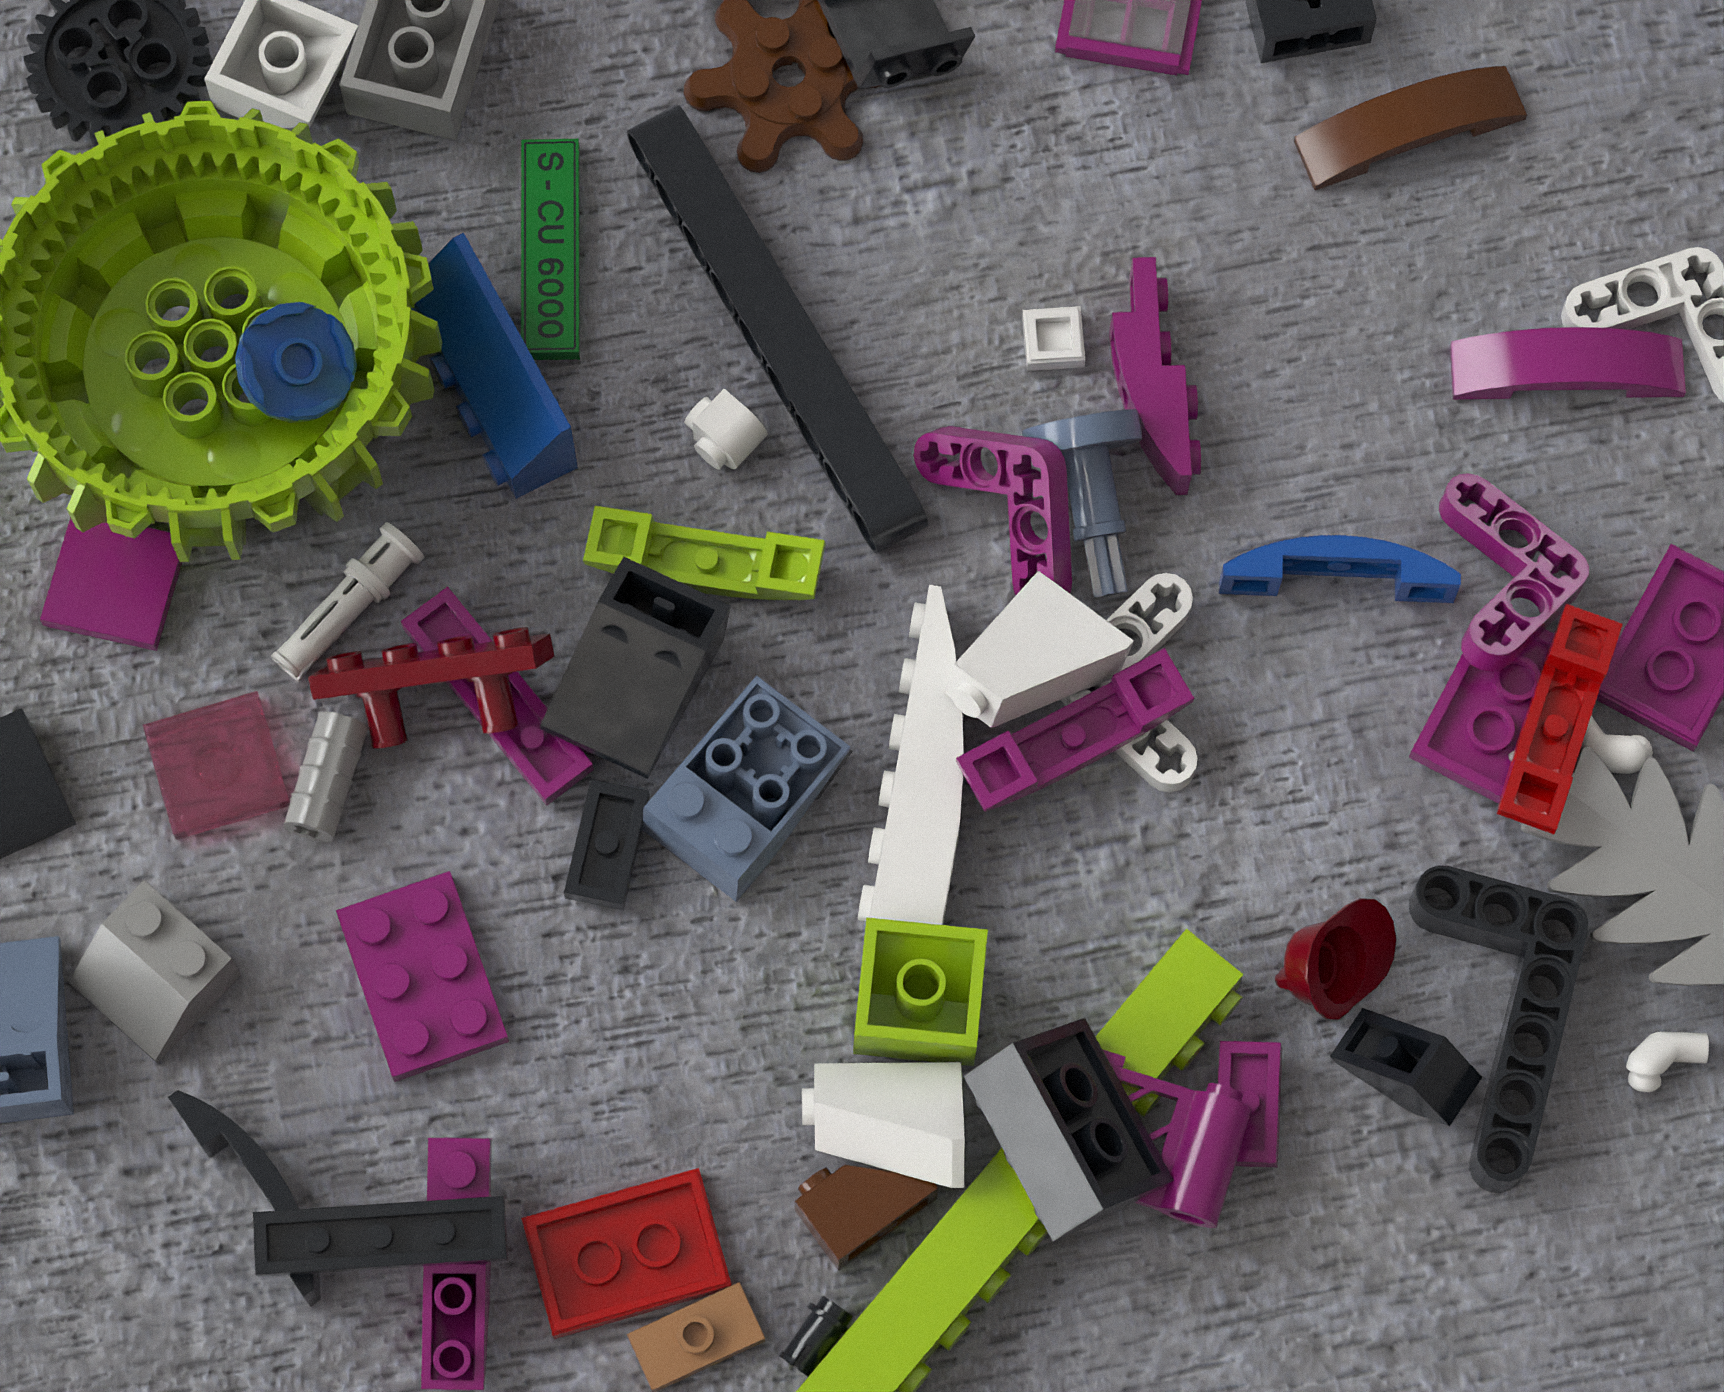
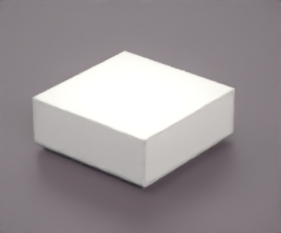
M1081 306L1023 310L1022 322L1027 371L1085 367Z

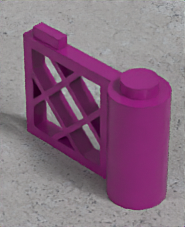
M1103 1050L1120 1083L1140 1089L1128 1096L1131 1103L1151 1093L1176 1101L1170 1124L1149 1134L1152 1141L1166 1135L1160 1156L1174 1181L1134 1203L1159 1210L1161 1213L1182 1222L1206 1228H1217L1252 1111L1249 1106L1241 1102L1243 1093L1234 1088L1216 1083H1208L1206 1091L1191 1090L1123 1068L1125 1056Z

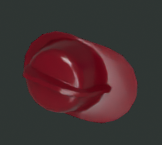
M1359 898L1344 906L1327 921L1305 926L1295 932L1287 944L1284 967L1275 976L1276 985L1282 989L1290 990L1292 995L1302 1003L1314 1006L1316 1012L1323 1018L1332 1020L1342 1018L1357 1003L1376 989L1390 970L1395 956L1397 938L1394 921L1387 908L1376 899Z

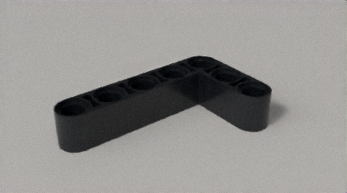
M1438 865L1429 868L1420 876L1409 899V912L1413 921L1420 928L1432 933L1519 956L1469 1159V1171L1475 1183L1488 1192L1503 1193L1511 1190L1520 1182L1532 1163L1588 933V919L1585 911L1579 904L1568 898L1451 866ZM1431 888H1441L1451 895L1454 907L1445 911L1437 910L1427 903L1424 892ZM1489 904L1504 906L1511 914L1512 924L1501 927L1490 923L1484 915L1483 907ZM1558 920L1564 923L1569 929L1571 940L1564 943L1550 940L1543 931L1542 922ZM1534 976H1544L1550 979L1556 987L1557 997L1551 1000H1543L1536 997L1529 988L1528 979ZM1519 1033H1530L1536 1036L1543 1046V1055L1527 1057L1521 1054L1514 1043V1036ZM1506 1090H1516L1522 1093L1528 1101L1529 1113L1513 1115L1507 1112L1501 1104L1500 1093ZM1493 1147L1507 1150L1513 1156L1515 1171L1501 1174L1492 1170L1486 1160V1150Z

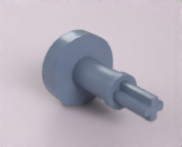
M1127 409L1062 419L1024 429L1022 436L1045 439L1054 443L1065 458L1067 487L1075 529L1072 530L1074 541H1084L1094 598L1128 592L1118 534L1127 531L1125 520H1121L1109 449L1143 440L1138 410Z

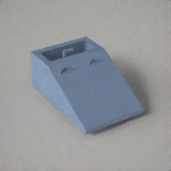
M756 675L643 807V831L737 902L775 857L847 755L851 746Z
M59 936L0 943V1124L74 1115L61 939Z

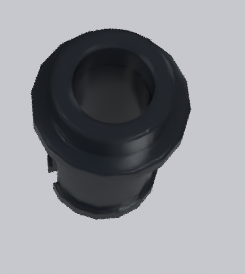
M822 1296L816 1305L810 1302L807 1308L812 1312L784 1352L782 1351L779 1355L787 1363L794 1366L805 1348L811 1346V1350L798 1367V1370L807 1377L826 1357L839 1336L847 1332L849 1328L846 1326L853 1318L852 1315L825 1296Z

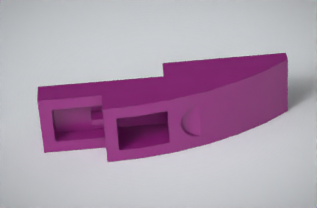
M1156 257L1132 258L1129 276L1131 312H1112L1109 330L1112 365L1118 392L1125 410H1138L1143 437L1139 444L1157 473L1175 495H1188L1191 476L1201 474L1200 440H1190L1189 420H1197L1198 418L1197 386L1186 385L1185 365H1171L1170 331H1160L1159 312H1168L1167 277H1157Z
M429 1137L427 1201L491 1197L492 1138ZM491 1262L423 1266L421 1389H485Z

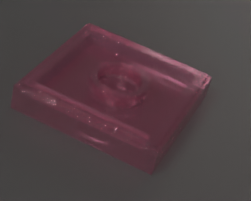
M258 691L143 724L167 815L176 840L290 806L291 802Z

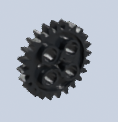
M50 0L55 15L50 17L37 14L35 17L38 27L43 34H28L26 37L30 50L34 52L23 56L27 71L32 73L26 80L31 93L38 94L35 101L41 114L50 112L49 118L56 130L68 124L69 134L75 142L80 140L88 131L94 147L99 145L94 133L103 130L106 137L126 128L143 124L142 115L149 112L155 123L164 122L169 118L174 120L175 116H180L183 111V103L201 101L198 91L194 87L206 86L204 79L207 71L202 67L212 64L209 48L204 47L209 43L205 27L198 26L201 21L195 7L185 9V0H70L67 3L62 0ZM124 20H140L139 24L132 29H117L118 25ZM98 22L102 25L118 56L124 63H128L133 79L146 93L145 97L137 98L134 95L118 64L113 58L108 57L104 43L91 28L93 23ZM75 48H91L83 57H68L69 53ZM165 62L169 64L168 68L161 73L148 74L145 72L154 63ZM108 90L120 92L114 100L107 103L96 101L100 94Z

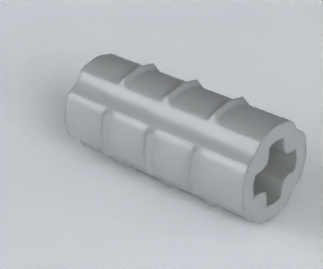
M319 712L312 736L307 744L308 749L303 765L300 766L298 771L299 778L294 793H291V803L283 825L287 831L317 842H333L340 817L343 816L342 812L344 811L343 807L348 791L353 783L352 778L357 762L360 761L359 757L362 755L361 749L368 730L364 723L335 712Z

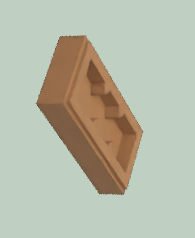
M740 1282L627 1334L652 1392L664 1389L765 1342L764 1334Z

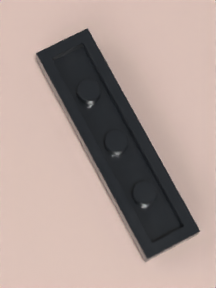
M504 1196L253 1212L255 1275L258 1277L508 1261Z

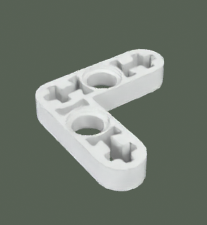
M1701 247L1688 248L1580 284L1569 293L1561 314L1563 327L1629 330L1680 313L1711 387L1718 399L1724 403V340H1717L1708 336L1702 325L1703 319L1709 315L1717 314L1724 316V266L1715 253ZM1689 266H1692L1696 273L1706 272L1708 274L1703 284V292L1707 301L1697 308L1695 306L1698 305L1703 294L1695 280L1685 281L1684 276ZM1634 282L1648 283L1657 291L1658 301L1649 307L1637 306L1629 299L1627 287ZM1611 291L1614 292L1615 305L1601 310L1596 322L1592 323L1588 315L1578 317L1577 313L1582 302H1586L1590 309H1596L1608 305L1612 296Z
M1170 573L1154 575L1106 620L1117 629L1125 628L1134 631L1141 639L1142 647L1134 655L1127 656L1122 670L1154 654L1188 619L1193 596L1191 588L1181 577ZM1157 592L1160 596L1166 597L1172 592L1177 595L1175 604L1177 612L1174 613L1168 608L1163 609L1153 619L1151 628L1158 631L1157 634H1153L1144 619L1154 608L1156 600L1154 593ZM1138 611L1140 617L1133 614V612ZM1111 679L1095 685L1094 689L1097 690L1110 683ZM1085 689L1063 698L1061 701L1066 706L1091 692ZM1168 720L1114 751L1151 786L1164 792L1179 791L1186 787L1194 777L1198 759L1196 749L1192 743ZM1153 730L1160 733L1156 737L1154 746L1164 755L1169 757L1175 752L1182 755L1179 765L1181 773L1178 774L1173 769L1167 770L1164 774L1158 771L1160 757L1149 746H1147L1143 755H1139L1136 750L1147 743Z

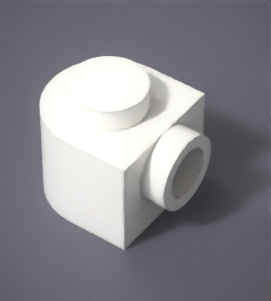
M725 389L713 400L705 397L699 401L684 421L693 430V439L697 441L694 445L695 450L707 463L718 470L723 465L736 469L768 435L758 418Z

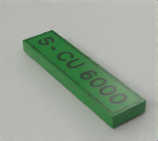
M579 139L521 140V337L534 360H580Z

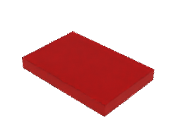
M699 1168L521 1218L554 1339L715 1294L732 1286Z

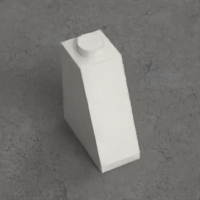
M1038 571L953 666L944 693L952 698L954 704L961 712L967 716L978 718L993 728L1112 679L1114 674L1122 670L1134 640Z
M961 1062L814 1064V1088H802V1125H815V1150L950 1188H964L965 1137Z

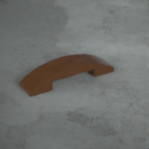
M1506 66L1476 68L1421 81L1365 101L1295 136L1294 143L1314 190H1318L1368 173L1369 166L1373 162L1468 130L1475 137L1526 120L1527 113Z

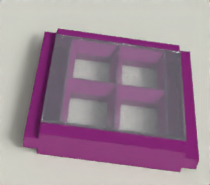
M1064 0L1055 53L1066 54V57L1175 76H1177V73L1189 75L1202 0Z

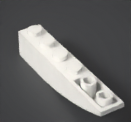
M929 585L926 604L915 602L912 613L909 637L919 639L916 660L905 658L902 668L899 693L909 694L906 716L894 714L889 749L899 751L896 771L884 770L878 806L889 807L885 829L876 827L873 829L868 863L879 864L875 886L863 885L858 920L865 922L866 917L938 925L944 924L959 838L963 773L956 763V758L964 754L963 716L952 698L944 693L953 666L956 663V654L942 589L940 586Z

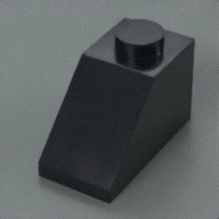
M1365 1008L1361 1009L1330 1055L1335 1063L1407 1111L1449 1127L1482 1079L1477 1070L1446 1037Z

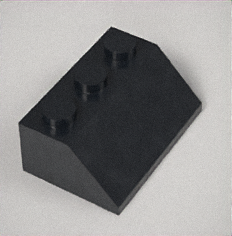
M1085 1018L1016 1041L964 1075L975 1096L978 1108L989 1122L1004 1150L1007 1162L1016 1172L1034 1206L1036 1216L1044 1224L1052 1241L1089 1227L1174 1181Z

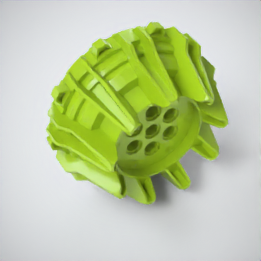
M211 101L187 102L180 116H175L174 120L155 123L149 112L142 115L143 124L126 128L108 137H105L103 130L98 131L94 134L99 145L83 154L79 152L74 155L58 150L41 164L46 184L35 196L15 197L12 201L11 206L16 216L4 238L0 239V443L6 453L28 450L38 453L27 477V481L36 498L45 503L63 493L71 495L72 497L66 509L75 527L82 533L101 523H108L112 532L135 539L150 524H155V521L169 523L171 543L180 562H189L192 547L226 546L231 560H241L243 545H246V519L255 517L256 520H259L271 532L280 531L296 524L299 500L304 497L321 516L325 513L338 522L344 517L339 501L357 485L364 481L377 489L383 484L378 464L365 447L373 437L376 439L378 436H401L412 418L410 405L433 398L434 386L430 370L416 362L420 356L441 351L442 339L437 321L412 310V308H415L414 304L434 290L427 257L419 256L423 248L418 228L413 221L391 224L390 219L397 212L392 188L388 182L365 184L364 182L359 183L356 180L360 164L356 150L339 138L322 146L313 143L309 126L305 123L299 122L289 131L264 122L261 111L251 108L239 120L221 118ZM242 294L248 297L245 303L238 308L226 309L221 307L224 299L231 295ZM304 302L316 306L314 308L321 309L326 314L333 315L343 324L354 343L357 369L354 381L351 382L350 389L346 394L347 396L337 408L314 421L288 423L268 417L252 403L239 401V397L244 391L238 382L235 356L240 336L255 317L278 304ZM184 306L189 308L187 314L179 320L168 321L162 319L167 310L172 307ZM220 346L228 349L223 358L217 361L206 362L201 360L203 353L211 347ZM163 358L169 361L167 367L159 373L146 374L142 372L144 366L151 360ZM201 399L208 402L204 410L198 414L190 416L180 413L182 407L191 400Z

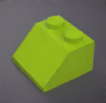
M866 917L853 1054L927 1062H961V1065L974 1066L988 930Z

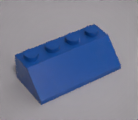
M462 233L453 237L428 263L434 290L414 304L415 308H412V310L438 322L442 348L441 351L436 352V355L429 358L432 367L444 389L454 385L463 403L457 405L456 409L470 437L480 433L489 451L482 454V457L497 486L507 482L517 499L578 468L572 429L465 234Z

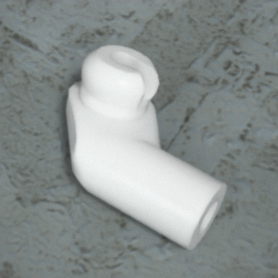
M1591 716L1581 748L1591 747L1611 773L1632 774L1640 771L1645 760L1652 757L1653 750L1650 742L1641 735H1606Z
M1656 1032L1650 1034L1628 1057L1626 1068L1630 1071L1628 1075L1629 1085L1640 1092H1653L1661 1086L1660 1075L1673 1062L1707 1063L1709 1054L1707 1033Z

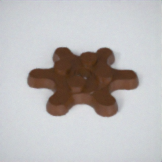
M724 0L717 7L715 24L719 32L725 35L731 42L733 48L732 58L721 67L700 69L690 75L684 84L686 102L692 108L699 111L729 108L742 116L746 129L738 143L736 153L739 163L750 172L760 173L771 169L778 161L779 152L783 144L796 136H808L816 140L823 148L825 154L832 159L846 161L856 157L863 146V133L847 116L845 103L849 95L859 88L836 39L832 36V30L818 0H799L796 12L791 17L783 20L777 17L764 18L760 16L753 5L747 0ZM793 62L796 63L797 67L805 75L802 82L791 87L782 86L777 83L773 78V71L775 72L778 68L785 65H792ZM877 85V86H873V87H869V88H877V87H880L881 85Z

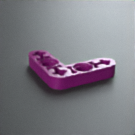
M953 426L941 427L919 437L914 446L913 456L918 471L927 481L946 486L1007 494L1012 584L1015 595L1020 592L1038 571L1065 591L1071 593L1072 566L1067 468L1065 458L1060 449L1054 443L1045 439ZM983 447L988 448L996 457L998 469L995 476L990 475L982 465L981 451ZM939 452L953 456L960 453V459L948 463L947 458L940 456ZM1032 465L1036 468H1040L1041 474L1040 471L1032 469ZM1033 511L1038 512L1047 523L1048 535L1046 540L1040 539L1032 529L1031 514Z
M1459 474L1449 481L1440 499L1439 513L1442 520L1514 577L1473 617L1462 638L1461 650L1467 661L1476 668L1489 672L1500 671L1507 667L1563 612L1566 604L1570 605L1576 600L1589 576V565L1586 558L1577 549L1489 481L1474 474ZM1469 499L1475 502V504L1472 503L1467 507L1461 504ZM1494 516L1495 518L1491 525L1487 526L1485 523H1488L1490 517ZM1507 529L1517 531L1525 537L1528 546L1523 548L1511 547L1501 539L1499 532ZM1536 552H1541L1543 556L1540 554L1536 562L1532 561ZM1560 570L1567 574L1561 576L1559 579L1552 575L1558 573ZM1516 598L1530 600L1538 607L1540 615L1537 617H1526L1519 614L1513 608L1511 600ZM1500 625L1506 630L1500 643L1495 642L1489 646L1482 641V639L1485 641L1490 639L1498 631Z

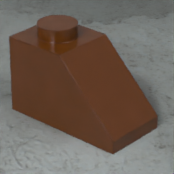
M843 1165L834 1173H831L826 1167L813 1174L798 1187V1191L802 1196L795 1200V1212L839 1271L937 1200L938 1187L935 1183L896 1172Z

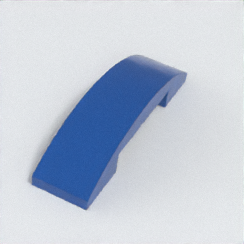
M1318 535L1274 542L1255 548L1223 564L1219 580V594L1277 596L1283 574L1390 578L1395 579V601L1454 603L1461 586V573L1423 552L1396 543L1358 536Z

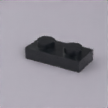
M590 779L564 889L565 899L624 910L643 830V807L650 800L648 790Z

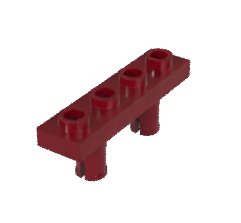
M520 627L494 633L493 642L474 644L472 635H464L438 641L437 650L418 652L416 643H408L381 650L382 657L363 660L361 651L336 654L326 658V667L308 676L312 699L356 694V697L363 699L372 748H387L408 741L398 690L409 686L467 679L468 682L474 683L483 733L489 734L511 730L518 726L519 722L509 675L516 671L536 669L555 657L551 635L549 633L530 636L528 627Z

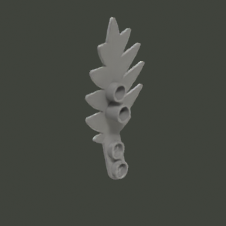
M1589 746L1581 748L1572 774L1573 781L1555 834L1523 823L1521 824L1523 832L1541 839L1577 847L1598 848L1547 883V889L1555 893L1589 897H1619L1649 893L1592 931L1590 939L1593 942L1654 944L1681 941L1701 936V940L1651 972L1649 980L1656 984L1679 986L1724 984V800L1718 788L1714 784H1709L1703 788L1688 838L1678 801L1667 777L1655 758H1647L1642 765L1629 805L1615 777L1596 752ZM1512 751L1508 756L1510 761L1512 760L1514 751Z

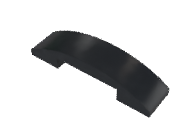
M177 1090L168 1096L209 1158L231 1145L275 1211L300 1209L294 1195L272 1161L260 1146L233 1120L213 1106L182 1091ZM319 1273L289 1275L310 1307L321 1300Z

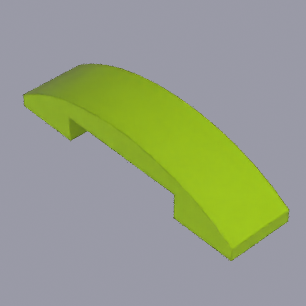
M595 506L583 562L585 565L614 574L622 558L626 557L705 594L761 600L815 599L826 543L825 540L768 531L766 538L763 539L657 523L654 521L652 514Z

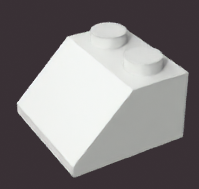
M245 0L204 79L210 101L215 108L238 118L243 117L251 108L261 111L264 122L281 128H294L299 122L308 124L311 127L353 44L358 25L298 0Z

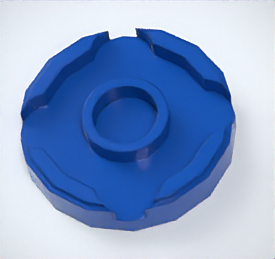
M304 302L278 304L255 317L240 336L235 356L238 382L250 403L268 417L288 423L314 421L337 408L346 397L345 395L350 389L351 382L354 381L357 362L353 341L338 319L331 314H326L321 309L314 308L316 307L314 305Z

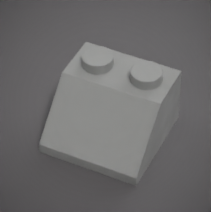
M143 880L102 922L69 983L158 1063L231 987L241 974L233 959L148 882Z

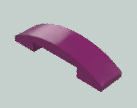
M1564 327L1506 331L1451 341L1450 343L1453 400L1511 399L1513 391L1626 390V398L1684 397L1686 394L1682 339L1669 335L1616 328Z
M1163 648L1114 674L1110 683L1013 734H1010L1008 730L956 758V763L983 810L987 812L1041 790L1100 760L1172 717L1191 704L1195 698L1166 649Z

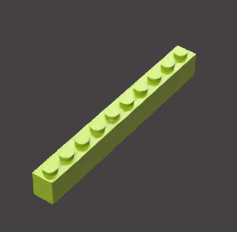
M1186 928L1095 1037L1103 1050L1126 1057L1123 1065L1125 1069L1160 1080L1164 1078L1174 1065L1183 1071L1205 1044L1198 1038L1200 1033L1211 1020H1214L1221 1026L1243 999L1236 992L1243 973ZM1122 1084L1128 1096L1140 1090L1138 1088ZM1151 1093L1132 1104L1135 1110L1145 1117L1162 1096ZM1003 1148L992 1158L796 1392H916L932 1371L925 1362L940 1344L949 1351L959 1341L972 1323L965 1317V1314L979 1298H982L986 1303L991 1302L1011 1277V1274L1004 1269L1019 1250L1026 1256H1029L1048 1233L1044 1224L1036 1216L1034 1206L1016 1172L1007 1162Z

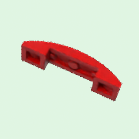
M1569 604L1565 605L1525 716L1496 814L1555 834L1573 781L1572 774L1601 684L1607 675L1621 632L1622 623Z

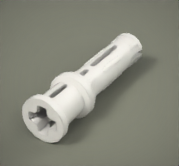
M385 522L379 528L382 535L359 560L350 559L346 564L347 568L344 570L346 577L309 615L291 637L271 655L273 660L296 681L299 682L303 678V675L372 601L379 603L381 600L385 601L391 594L389 587L411 563L419 564L425 558L419 548L392 524Z

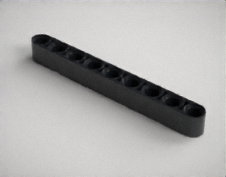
M675 105L628 129L626 133L629 143L641 167L871 550L878 554L928 527V519L915 492L680 105Z

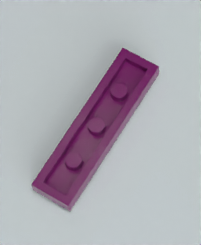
M448 586L400 621L403 630L417 644L421 652L437 650L438 641L464 635H472L474 644L493 642ZM516 671L509 675L519 725L511 730L489 733V736L547 806L594 770L593 763L578 746L540 729V724L548 708ZM467 679L446 681L482 726L474 683L468 682Z

